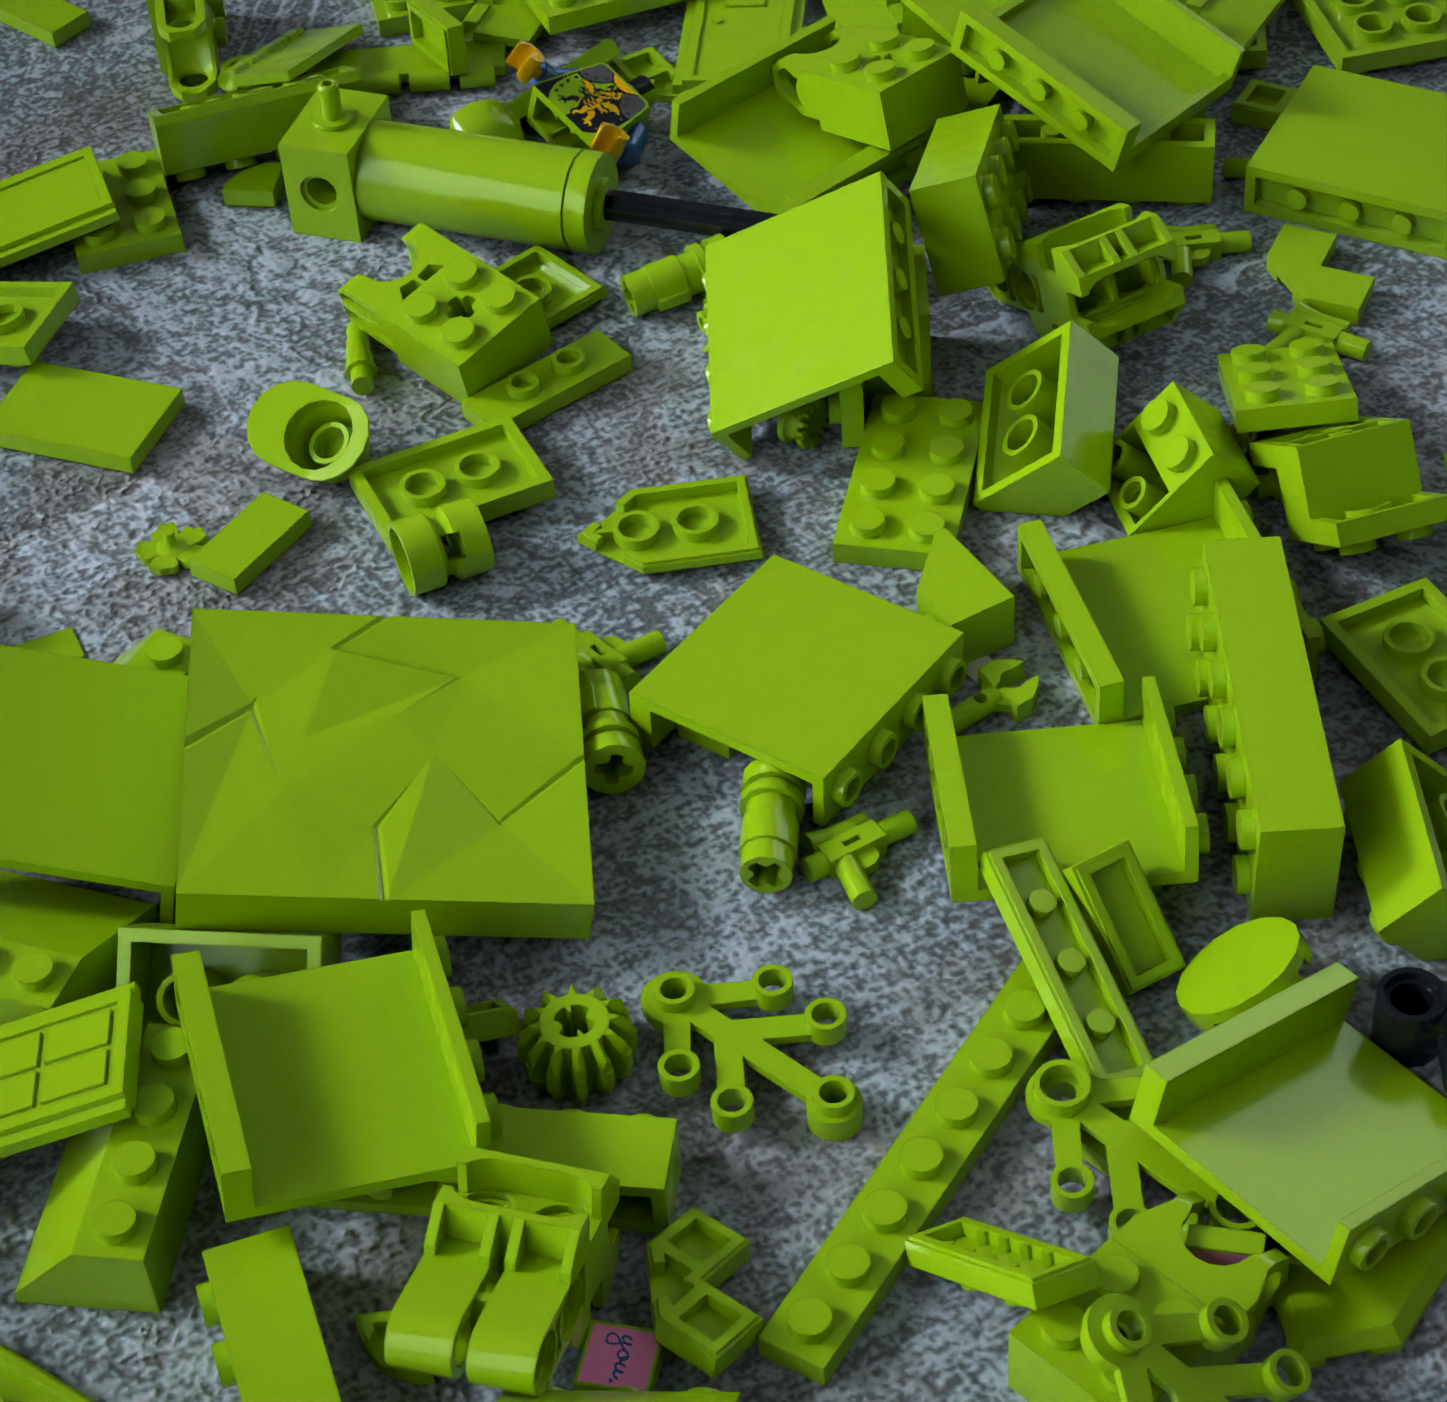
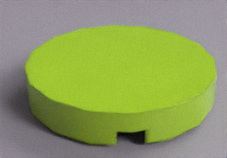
M1261 917L1233 927L1213 939L1193 957L1180 976L1175 992L1179 1006L1190 1022L1198 1028L1208 1031L1216 1027L1217 1024L1231 1019L1302 981L1303 978L1298 970L1303 963L1310 966L1312 952L1307 940L1295 923L1283 917Z

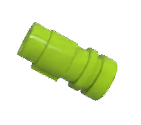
M718 233L701 241V246L694 242L687 245L685 252L681 254L669 255L640 266L638 270L622 275L620 277L621 290L633 316L638 317L654 310L656 312L668 310L692 301V296L699 293L705 297L706 291L702 281V275L706 271L705 246L723 239L725 236Z
M591 669L579 676L586 784L596 792L605 794L622 793L637 785L646 772L641 737L636 726L631 723L629 698L624 690L623 681L620 676L610 669Z
M758 759L750 762L744 769L739 810L743 821L739 845V876L748 888L756 892L775 893L786 889L791 884L793 878V869L798 851L799 823L803 820L805 813L807 781Z

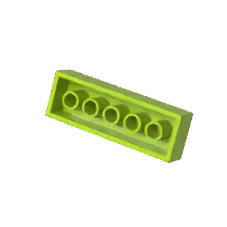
M1281 536L1203 540L1201 567H1192L1190 569V596L1192 605L1197 606V613H1187L1186 639L1188 650L1199 651L1200 659H1195L1194 665L1197 697H1208L1209 705H1205L1203 710L1205 741L1207 745L1217 744L1218 753L1213 754L1212 758L1214 789L1216 793H1226L1228 803L1222 804L1221 813L1223 838L1225 843H1236L1237 854H1233L1231 858V877L1234 894L1246 896L1250 921L1261 917H1283L1287 920L1333 918L1346 827Z

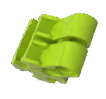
M1121 202L1037 234L1033 238L1016 243L1017 258L1011 261L1006 281L987 286L991 294L998 301L1029 312L1030 320L1041 337L1072 320L1109 349L1176 321L1186 305L1183 285L1166 279L1163 258L1170 261L1178 258L1173 236L1157 213L1146 210L1133 220L1131 205Z
M466 1146L457 1160L458 1192L454 1190L453 1186L443 1185L433 1202L425 1236L424 1254L390 1314L384 1339L385 1362L389 1366L454 1380L459 1379L466 1370L467 1380L472 1384L538 1398L547 1389L566 1348L572 1347L583 1350L591 1324L590 1303L592 1302V1305L595 1307L603 1308L611 1293L620 1253V1229L611 1227L608 1229V1222L620 1200V1179L609 1173Z

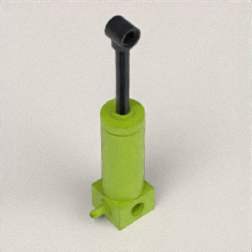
M324 79L317 85L316 92L278 143L293 232L362 243L377 220L409 226H416L421 223L434 230L596 254L605 246L614 221L710 236L721 233L727 237L778 215L618 190L616 161L609 152L392 121L388 95L339 88L338 82L333 79Z

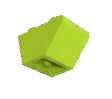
M1172 381L1114 438L1110 492L1107 495L1128 536L1213 517L1215 480L1227 478L1240 500L1245 499L1260 482L1220 411L1175 381Z

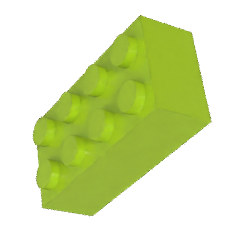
M1000 104L937 119L909 189L939 297L1005 282L1011 261L1017 258L1016 243L1022 240L1021 226L1023 222L1028 220L1027 206L1028 203L1033 202V191L1027 171H1018L1014 152L1019 151L1017 130L1012 119L1004 120Z

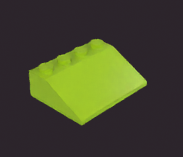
M0 870V1025L113 989L117 976L118 927L143 922L153 923L158 915L156 905Z

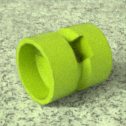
M470 496L437 506L432 518H428L422 512L387 524L389 543L395 563L407 590L413 597L447 585L448 577L451 574H454L460 580H464L495 568L493 547L486 524L479 508ZM446 535L451 552H445L440 536Z

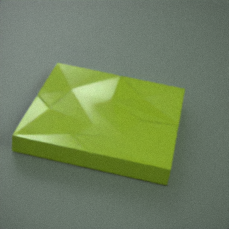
M192 608L176 880L175 929L412 935L411 911L425 909L433 935L590 939L595 901L575 623L402 616L385 618L377 615Z

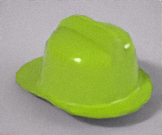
M292 380L278 383L261 394L251 407L246 423L248 442L255 454L271 466L309 481L337 484L349 480L347 471L352 467L372 461L369 455L371 449L369 417L363 406L349 397L313 383Z

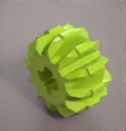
M571 983L566 995L556 997L543 992L540 1008L524 1010L523 1030L518 1032L519 1039L517 1040L519 1060L524 1064L527 1078L531 1081L533 1089L547 1087L548 1093L551 1094L555 1103L567 1094L575 1093L580 1101L585 1104L589 1093L596 1089L612 1096L616 1084L615 1079L631 1077V1069L634 1065L633 1056L636 1055L635 1048L638 1047L636 1027L632 1025V1020L628 1016V1010L624 1006L622 998L607 1000V996L603 993L600 985L586 994H579Z

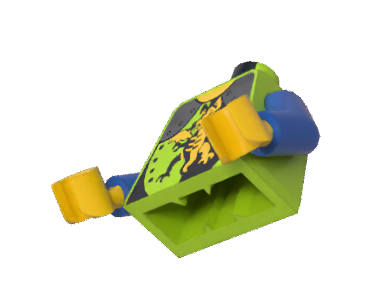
M520 41L506 59V63L518 69L517 77L522 83L533 85L526 122L549 144L609 152L617 164L627 168L636 166L649 139V132L646 127L650 114L649 105L656 100V90L650 79L640 75L626 82L608 64L601 62L582 68H553L544 62L545 57L538 48L529 42Z

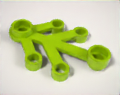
M768 964L757 969L752 976V980L705 984L698 976L689 972L669 971L657 975L644 986L640 997L642 1013L646 1020L652 1024L653 1028L663 1034L664 1054L660 1057L657 1064L659 1084L664 1093L672 1097H686L695 1093L701 1085L700 1060L691 1051V1033L696 1031L714 1043L717 1089L711 1096L710 1104L712 1121L719 1130L726 1133H739L748 1129L754 1122V1098L752 1092L745 1087L744 1063L806 1103L807 1125L810 1131L820 1139L832 1142L847 1140L860 1131L864 1122L862 1093L848 1078L840 1075H828L821 1078L772 1046L800 1042H813L822 1046L839 1043L845 1038L848 1030L847 1011L840 1001L829 997L818 998L808 1004L804 1014L732 1020L719 1012L720 1010L758 1006L760 1009L769 1012L786 1009L794 1000L793 975L786 967L778 964ZM772 985L782 987L774 991L764 989L767 986ZM822 1019H832L835 1021L831 1024L817 1023ZM676 1070L689 1071V1073L683 1076L670 1075V1073ZM729 1105H739L743 1107L742 1109L735 1112H728L723 1110V1108Z
M1055 1059L1041 1065L1029 1079L1025 1090L1027 1110L1038 1123L1051 1128L1055 1168L1050 1175V1199L1059 1210L1066 1213H1080L1088 1209L1094 1201L1095 1178L1091 1169L1084 1165L1082 1161L1081 1128L1103 1143L1106 1148L1113 1210L1108 1218V1239L1135 1214L1148 1210L1143 1202L1139 1169L1176 1195L1195 1191L1205 1198L1206 1202L1202 1212L1208 1216V1226L1265 1234L1260 1227L1134 1122L1123 1120L1107 1109L1133 1106L1142 1076L1093 1079L1088 1071L1079 1063L1068 1059ZM1064 1096L1070 1098L1071 1100L1057 1101L1053 1098ZM1068 1182H1076L1084 1188L1073 1193L1063 1190L1061 1186ZM1240 1216L1249 1222L1234 1223L1228 1221L1227 1218Z
M1111 1293L1093 1302L1083 1317L1080 1330V1342L1083 1352L1095 1367L1104 1372L1114 1374L1121 1402H1154L1150 1380L1169 1394L1171 1402H1230V1399L1266 1397L1272 1402H1290L1309 1388L1312 1379L1311 1370L1305 1358L1295 1350L1288 1348L1275 1351L1260 1363L1187 1367L1165 1349L1168 1347L1202 1344L1212 1352L1223 1353L1241 1342L1248 1334L1249 1320L1244 1309L1230 1298H1216L1198 1312L1150 1314L1133 1297L1120 1293ZM1214 1316H1217L1225 1323L1228 1335L1220 1331L1216 1326ZM1117 1325L1124 1330L1128 1339L1119 1332ZM1277 1366L1288 1375L1290 1386L1280 1379L1277 1373Z

